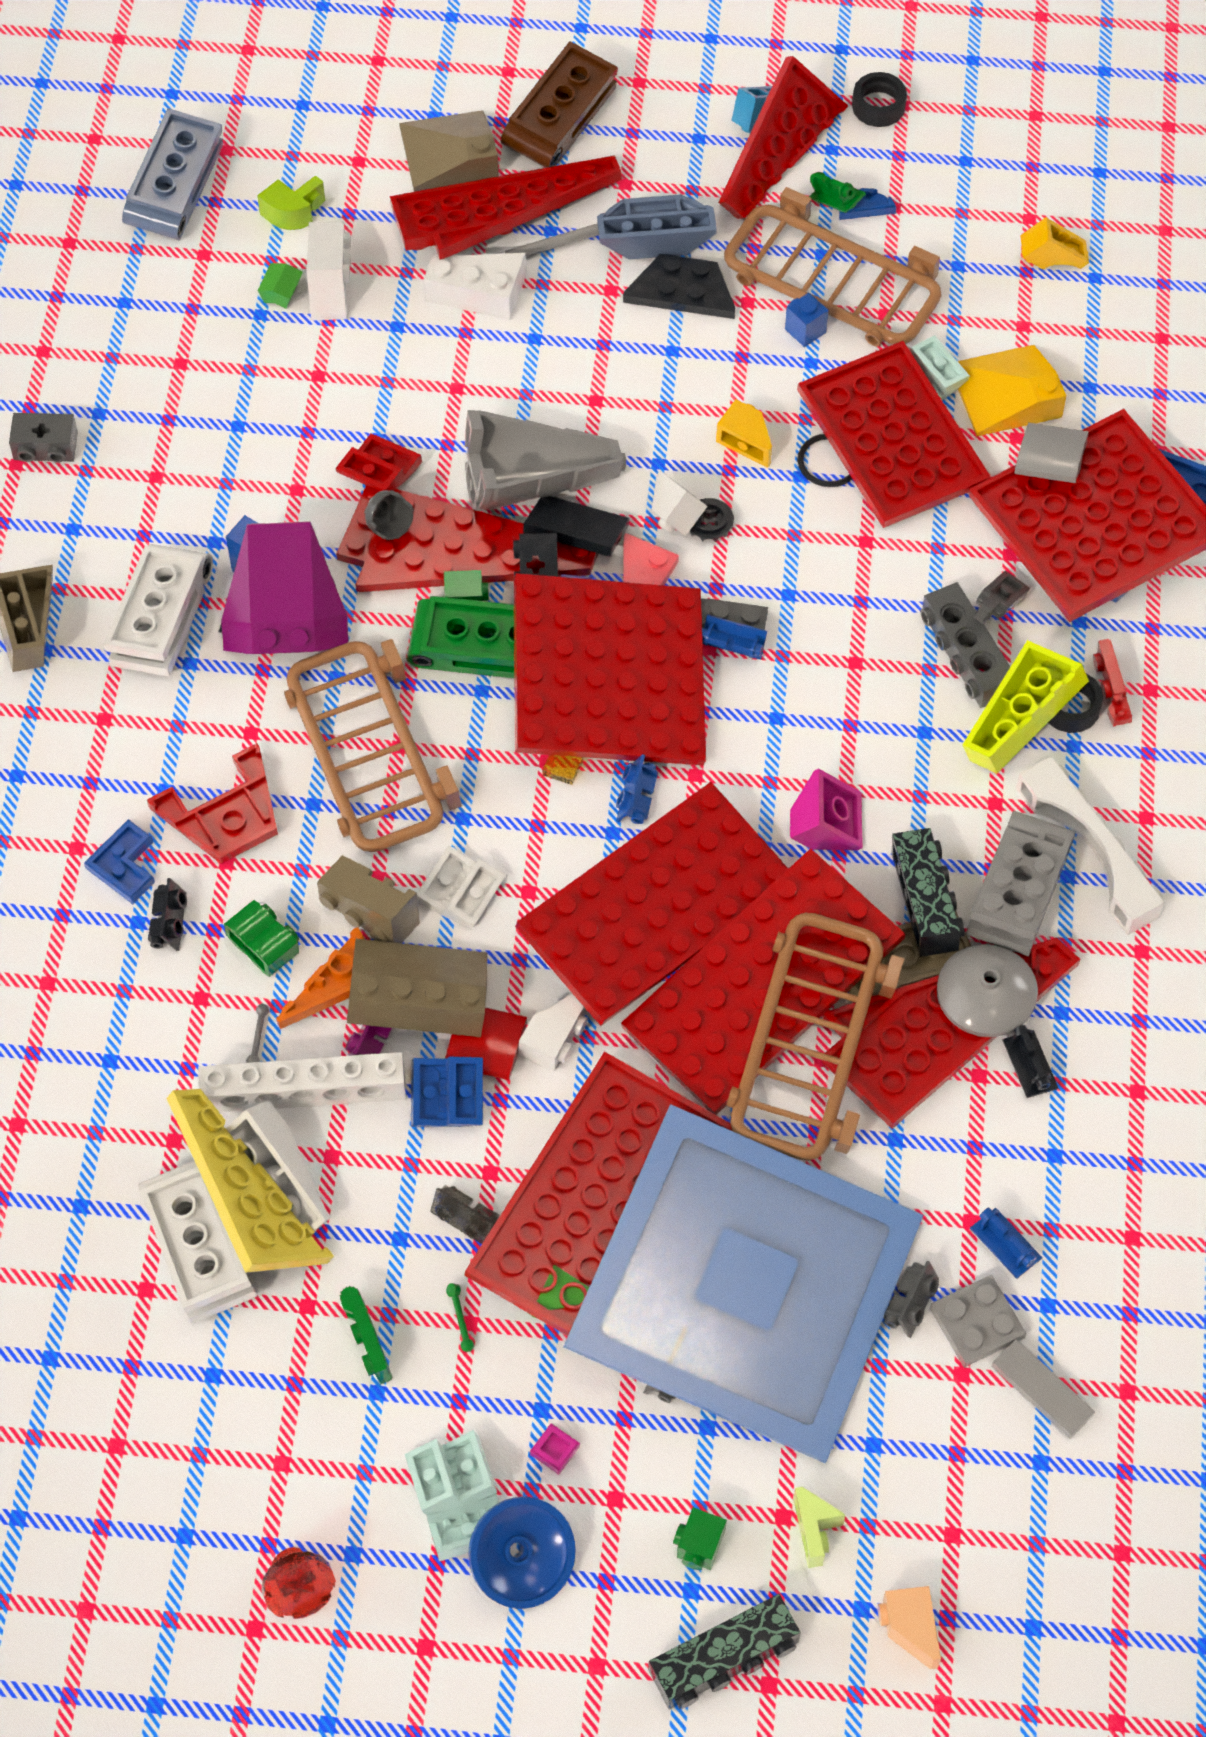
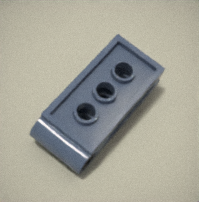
M167 108L126 196L122 222L133 227L180 240L223 147V138H220L222 124Z

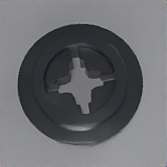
M700 499L708 507L690 529L691 536L700 537L702 542L705 539H713L716 542L719 537H727L730 529H733L734 515L731 508L718 499ZM704 518L708 520L715 518V525L711 523L705 525Z

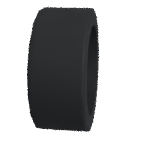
M873 72L862 76L855 83L853 90L852 109L854 115L859 121L874 127L890 126L898 122L903 116L906 107V87L898 77L890 73ZM875 92L886 93L895 99V103L889 106L878 107L867 103L863 97Z
M1087 673L1089 682L1079 692L1087 696L1091 702L1089 710L1076 714L1060 710L1048 722L1057 730L1067 733L1083 732L1091 728L1098 720L1104 699L1103 692L1096 679Z

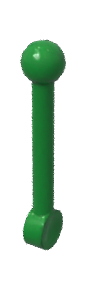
M450 1283L447 1286L446 1293L453 1300L463 1340L461 1342V1349L464 1352H471L474 1348V1342L469 1339L459 1300L461 1287L459 1284Z

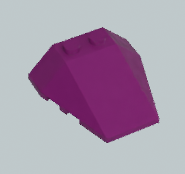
M311 521L247 524L221 619L223 651L244 654L318 652L349 642L347 612L337 591L335 581L331 576Z

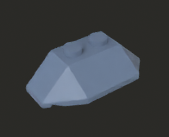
M681 194L622 199L605 213L597 216L600 243L629 260L656 258L659 254L673 256L688 255L717 234L714 207L703 205L697 200Z

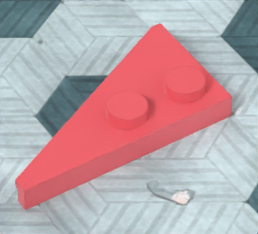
M625 533L623 537V582L665 585L678 564L679 555Z

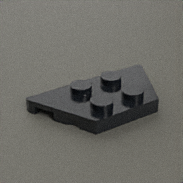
M659 254L623 293V303L735 319L736 308L719 264L714 261Z

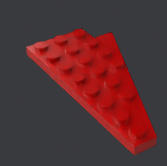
M615 155L389 197L405 250L417 251L429 246H435L439 260L499 234H509L513 231L514 227L622 180L621 168Z

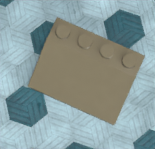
M356 939L347 1023L481 1037L486 1004L488 952Z

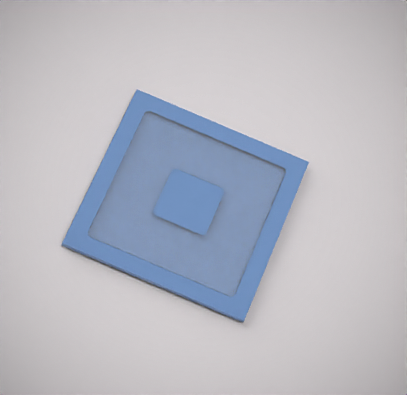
M670 1104L563 1347L820 1462L826 1463L923 1215Z

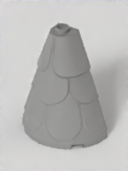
M467 410L465 447H468V460L465 462V472L469 499L475 511L498 509L539 497L556 495L566 490L569 492L577 491L618 478L621 471L626 469V455L621 453L618 440L481 410Z

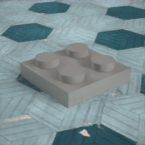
M992 1274L930 1305L932 1314L964 1368L1010 1346L1016 1339L1018 1341L1025 1339L1027 1334Z

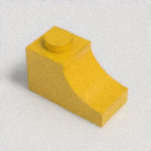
M1047 217L1020 235L1023 259L1043 270L1053 265H1070L1082 269L1089 264L1086 240Z

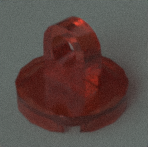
M290 1547L281 1551L273 1559L271 1566L263 1577L261 1591L268 1609L276 1616L284 1618L285 1615L293 1616V1619H300L318 1612L328 1603L331 1598L330 1592L333 1586L335 1588L336 1580L329 1562L321 1555L309 1551L303 1552L297 1547Z

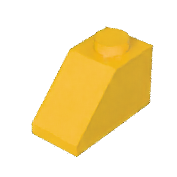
M735 399L717 423L716 442L768 468L771 464L772 444L762 412L751 404H745Z

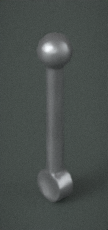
M264 1003L259 1004L256 1008L258 1019L252 1052L247 1057L246 1063L260 1062L258 1051L264 1017L269 1012V1007Z

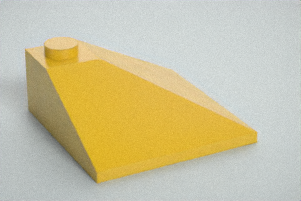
M1035 345L958 361L970 375L969 380L958 388L976 437L1027 426L1028 422L1040 423L1062 418L1067 395L1057 372Z

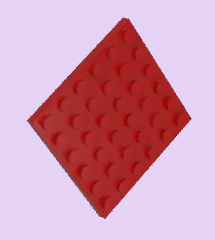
M1124 408L1083 429V431H1089L1088 442L1082 456L1081 469L1076 483L1015 474L1016 465L969 489L971 500L1069 622L1206 550V504Z
M516 573L514 577L515 753L635 761L643 754L645 755L644 762L703 766L706 762L701 588Z

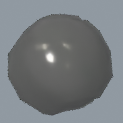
M393 490L377 492L369 500L364 511L366 525L373 533L385 540L399 539L408 531L413 522V506L402 495Z

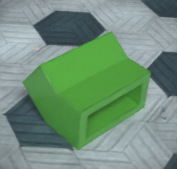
M270 263L257 290L263 302L277 304L286 309L303 271L284 263Z

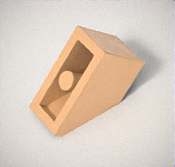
M929 1586L885 1591L883 1603L878 1604L880 1626H886L888 1637L929 1669H938L941 1655Z

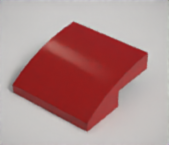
M370 433L359 449L351 447L335 470L339 474L378 491L395 490L417 470L423 461L421 454Z
M485 1007L481 1037L452 1034L445 1059L448 1057L483 1058V1075L509 1080L517 1060L519 1040L526 1029L527 1017Z

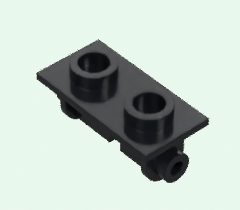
M167 878V885H159L158 889L154 891L151 914L162 916L161 918L150 920L148 941L152 948L160 949L163 948V944L168 943L173 949L179 951L181 937L184 932L183 917L184 909L187 906V892L171 878Z
M1026 1025L1016 1027L1013 1030L1015 1035L1004 1038L1002 1041L1026 1098L1057 1090L1058 1085L1035 1031L1027 1029Z

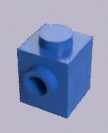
M808 292L801 298L792 300L787 306L785 330L805 348L827 332L829 310Z

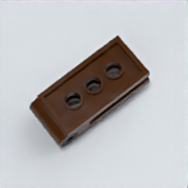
M569 41L510 116L509 122L501 136V144L544 168L557 166L616 89L617 81L614 78L618 73V67Z

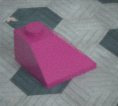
M819 768L814 770L790 809V838L812 850L862 849V792Z

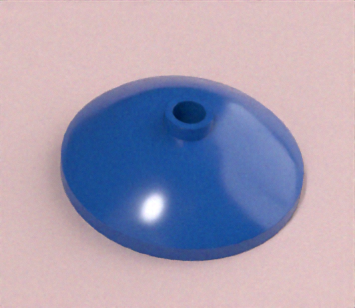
M533 1497L509 1498L490 1508L475 1526L469 1543L468 1557L470 1570L481 1591L496 1603L515 1609L536 1607L552 1599L568 1581L575 1562V1539L566 1518L551 1504ZM514 1543H518L520 1550L516 1555L512 1556L510 1548Z

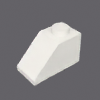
M660 470L656 475L651 511L661 518L658 524L671 534L676 529L686 536L708 506Z

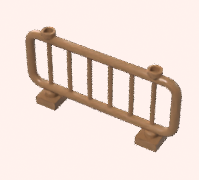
M785 187L780 195V208L773 205H761L753 209L726 246L724 260L729 268L738 272L736 278L742 285L751 286L755 280L793 299L801 298L808 293V289L837 247L857 256L828 301L815 295L813 296L829 310L828 315L866 332V341L876 347L880 346L882 341L890 344H896L904 341L905 344L911 342L918 335L942 296L941 287L935 281L939 273V256L914 245L908 255V266L898 263L809 222L811 198L788 187ZM769 216L781 221L751 265L736 258V252L762 217ZM788 224L806 234L781 271L774 277L756 267L784 226ZM814 236L831 244V247L803 288L800 289L781 280L810 237ZM864 259L883 268V270L854 313H851L834 305L833 302ZM888 271L909 281L880 325H877L860 317L859 314ZM914 283L928 289L930 292L928 299L905 332L894 333L885 328Z
M393 639L381 642L383 655L379 657L372 646L365 642L354 641L302 659L293 664L289 669L286 678L289 690L284 691L289 708L297 707L342 818L337 819V824L343 838L350 835L356 847L367 852L381 851L436 829L441 823L444 814L441 804L442 800L446 801L450 811L462 806L459 790L448 765L435 769L438 782L432 783L386 677V674L390 673L395 684L406 680L404 665ZM356 653L363 655L368 664L367 668L303 691L299 681L300 675L305 671ZM366 674H372L379 690L378 693L316 716L313 715L306 698L307 696ZM383 699L390 716L389 718L324 741L317 725L318 721L374 700ZM393 723L401 743L335 767L327 747ZM404 748L411 764V769L350 792H345L338 775L339 772ZM415 774L423 792L422 795L361 818H356L349 798ZM426 800L430 808L431 814L428 819L376 839H367L360 828V824Z
M806 912L790 920L785 934L781 932L777 934L772 951L779 953L739 1088L732 1086L726 1106L733 1108L730 1120L733 1132L790 1157L809 1161L819 1158L826 1152L831 1138L837 1140L834 1151L847 1154L852 1146L860 1114L847 1110L843 1120L837 1119L875 983L881 984L878 995L891 999L897 987L904 958L891 955L887 965L881 963L883 946L875 933L849 923L816 913ZM804 926H812L866 943L870 948L867 965L797 945L796 941L800 929ZM793 951L863 971L864 976L858 996L787 975ZM784 981L855 1002L849 1027L778 1006ZM775 1012L847 1033L840 1058L769 1037ZM766 1043L837 1064L831 1089L759 1068ZM757 1074L829 1096L822 1121L750 1099ZM751 1106L820 1127L815 1144L810 1147H804L748 1129L744 1124L747 1107Z

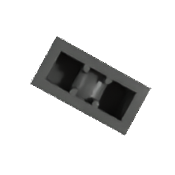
M13 413L9 438L13 459L24 462H74L78 435L74 414Z

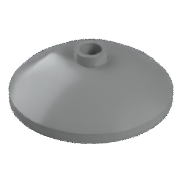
M981 944L966 947L956 952L946 961L939 974L937 997L946 1017L961 1030L981 1037H998L1014 1032L1013 1030L1016 1027L1024 1025L1028 1021L1036 1006L1038 987L1034 973L1020 956L1000 946ZM991 977L995 982L988 983L984 978Z

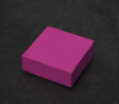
M551 1423L530 1450V1455L559 1475L580 1448V1443Z

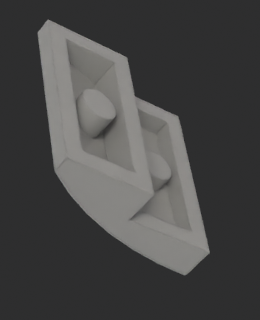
M1028 422L1018 454L1015 474L1076 483L1081 469L1082 456L1088 442L1089 431Z

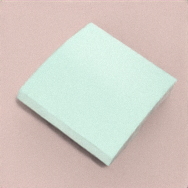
M935 335L910 348V352L941 400L947 398L969 380L970 375Z
M474 1430L444 1445H441L437 1439H434L405 1454L419 1504L424 1514L459 1508L497 1493L480 1438Z
M496 1493L459 1508L426 1514L439 1561L469 1552L470 1539L478 1521L490 1508L498 1504Z

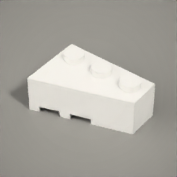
M344 221L309 222L307 280L311 321L347 319L346 282H350L351 234L350 232H345Z
M526 254L454 255L439 260L438 256H432L424 277L425 301L510 320L526 277Z

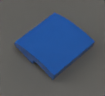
M448 1057L447 1059L413 1058L411 1060V1127H470L483 1125V1058Z

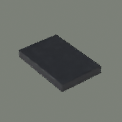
M552 496L540 497L524 522L523 532L557 533V542L611 557L628 528L630 518Z

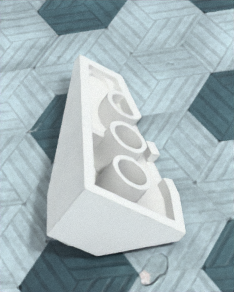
M270 1100L246 1109L226 1127V1130L234 1140L240 1138L247 1146L245 1153L254 1165L260 1163L291 1201V1211L301 1224L307 1222L315 1232L330 1219L288 1125Z

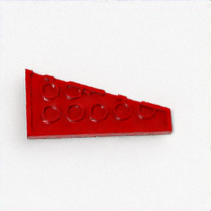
M794 56L785 58L718 203L737 219L745 218L765 197V192L782 179L781 175L788 168H792L817 141V136L824 129L829 128L834 123L833 119L848 107L840 97Z

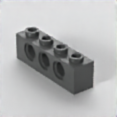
M956 582L924 595L920 614L924 624L927 627L930 626L935 633L938 647L942 651L945 650L949 656L952 670L955 674H960L965 682L968 696L971 699H975L979 707L983 708L987 706L1010 669V665L985 625L973 618L976 611L959 583Z

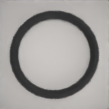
M825 434L813 436L801 446L797 462L801 473L807 480L823 487H838L853 480L849 474L837 481H824L814 477L807 471L804 465V454L813 443L826 440Z

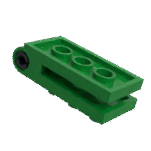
M430 596V599L419 600L406 658L407 662L421 669L514 678V604Z

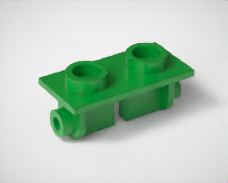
M819 171L810 176V183L814 192L809 197L843 213H847L850 209L854 208L866 195L865 192L854 188L851 183H843L831 179L823 172Z

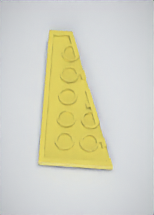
M201 1089L173 1090L166 1099L245 1273L328 1264L334 1255L327 1247L321 1249L312 1237L315 1233L307 1222L301 1224L291 1211V1201L260 1163L254 1165L245 1153L247 1146L240 1138L234 1140L224 1127L226 1120Z

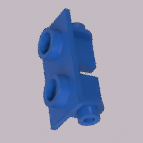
M707 614L704 629L702 628V643L704 645L749 656V658L762 659L767 636L766 630Z
M643 754L633 763H629L624 770L622 780L625 781V786L616 802V808L619 809L617 822L628 816L631 817L633 823L643 824L644 820L648 818L652 798L641 793L653 794L658 772L654 764H643L645 758Z
M990 1207L986 1208L979 1216L981 1219L970 1227V1230L1016 1279L1043 1258L997 1208L993 1210Z

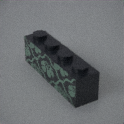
M931 828L893 833L891 854L919 956L959 951L960 937L965 936L964 924L961 917L956 918V896L954 891L949 892L947 885L950 883L947 866H942L940 859H942L940 841L934 840Z
M777 1594L649 1660L648 1671L668 1709L670 1710L677 1705L679 1709H684L695 1703L699 1699L698 1695L710 1688L712 1692L719 1691L732 1682L731 1677L741 1672L749 1675L764 1666L763 1661L776 1654L777 1658H782L790 1654L797 1648L796 1644L799 1642L801 1632L780 1594Z

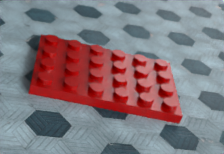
M904 341L798 383V393L883 528L969 493L970 488L991 478L989 472Z

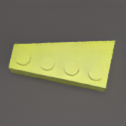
M1027 640L962 744L970 762L998 773L1089 682L1083 665Z

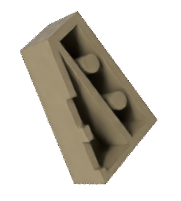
M53 564L0 573V630L12 672L44 667L52 595Z
M342 855L317 881L320 902L329 910L336 909L342 913L347 922L353 927H361L369 932L370 937L375 941L403 943L420 924L417 892L408 889L403 893L393 888L395 885L393 880L386 877L382 882L371 876L373 874L371 869Z

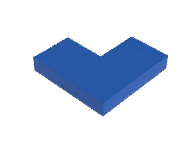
M128 819L84 862L85 869L133 905L155 883L154 877L134 862L153 843L152 836Z

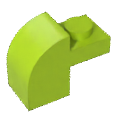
M316 175L296 191H293L278 179L257 195L260 215L274 226L285 230H298L309 226V222H313L311 212L318 209L326 201L324 183Z

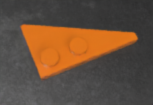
M358 927L350 932V939L339 951L335 949L329 956L328 961L321 965L305 982V989L294 1001L289 1000L282 1008L280 1015L276 1017L280 1029L349 998L355 940L365 939Z

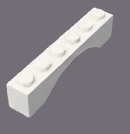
M1050 756L1019 773L1016 790L1035 814L1048 817L1068 827L1070 830L1076 831V834L1095 853L1103 867L1108 882L1110 896L1109 912L1125 933L1130 935L1160 918L1165 903L1161 891L1156 886H1152L1146 879L1141 865L1136 861H1132L1126 853L1123 842L1118 837H1114L1108 830L1103 816L1098 812L1095 813L1088 804L1085 793L1073 785L1064 766L1058 765L1053 757Z
M572 992L550 1008L533 1015L519 1040L518 1055L552 1071H555L559 1062L565 1063L573 1048L570 1042L575 1034L578 1036L582 1034L588 1018L585 1017L588 1011Z

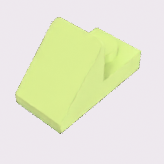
M797 1487L794 1491L793 1501L808 1568L823 1566L825 1553H829V1544L826 1532H819V1530L842 1526L845 1514L804 1487Z

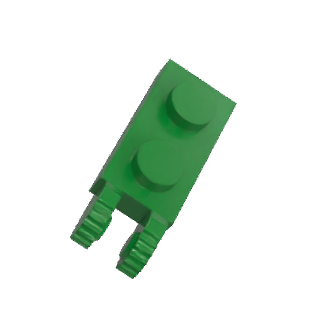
M346 1286L345 1289L340 1291V1301L348 1319L356 1322L350 1325L357 1345L363 1343L367 1354L361 1357L369 1376L375 1374L380 1385L389 1382L393 1376L366 1304L358 1288Z

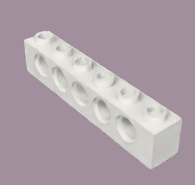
M402 1052L198 1066L199 1089L203 1091L219 1113L245 1111L270 1100L275 1109L406 1100Z

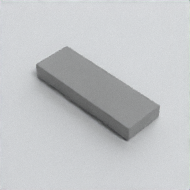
M1017 1339L992 1362L991 1367L1069 1439L1094 1416L1095 1411Z

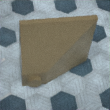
M483 110L399 123L414 192L499 176L498 154L492 131Z

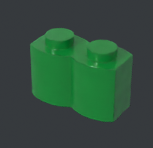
M253 900L224 923L225 934L264 974L270 977L299 953V937L289 925L283 926L276 921V914L267 904L261 905Z

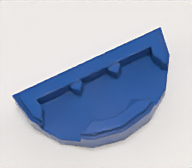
M861 188L858 190L865 192L866 195L847 213L839 211V220L896 214L897 207L891 197L887 198L885 195L877 193V189Z

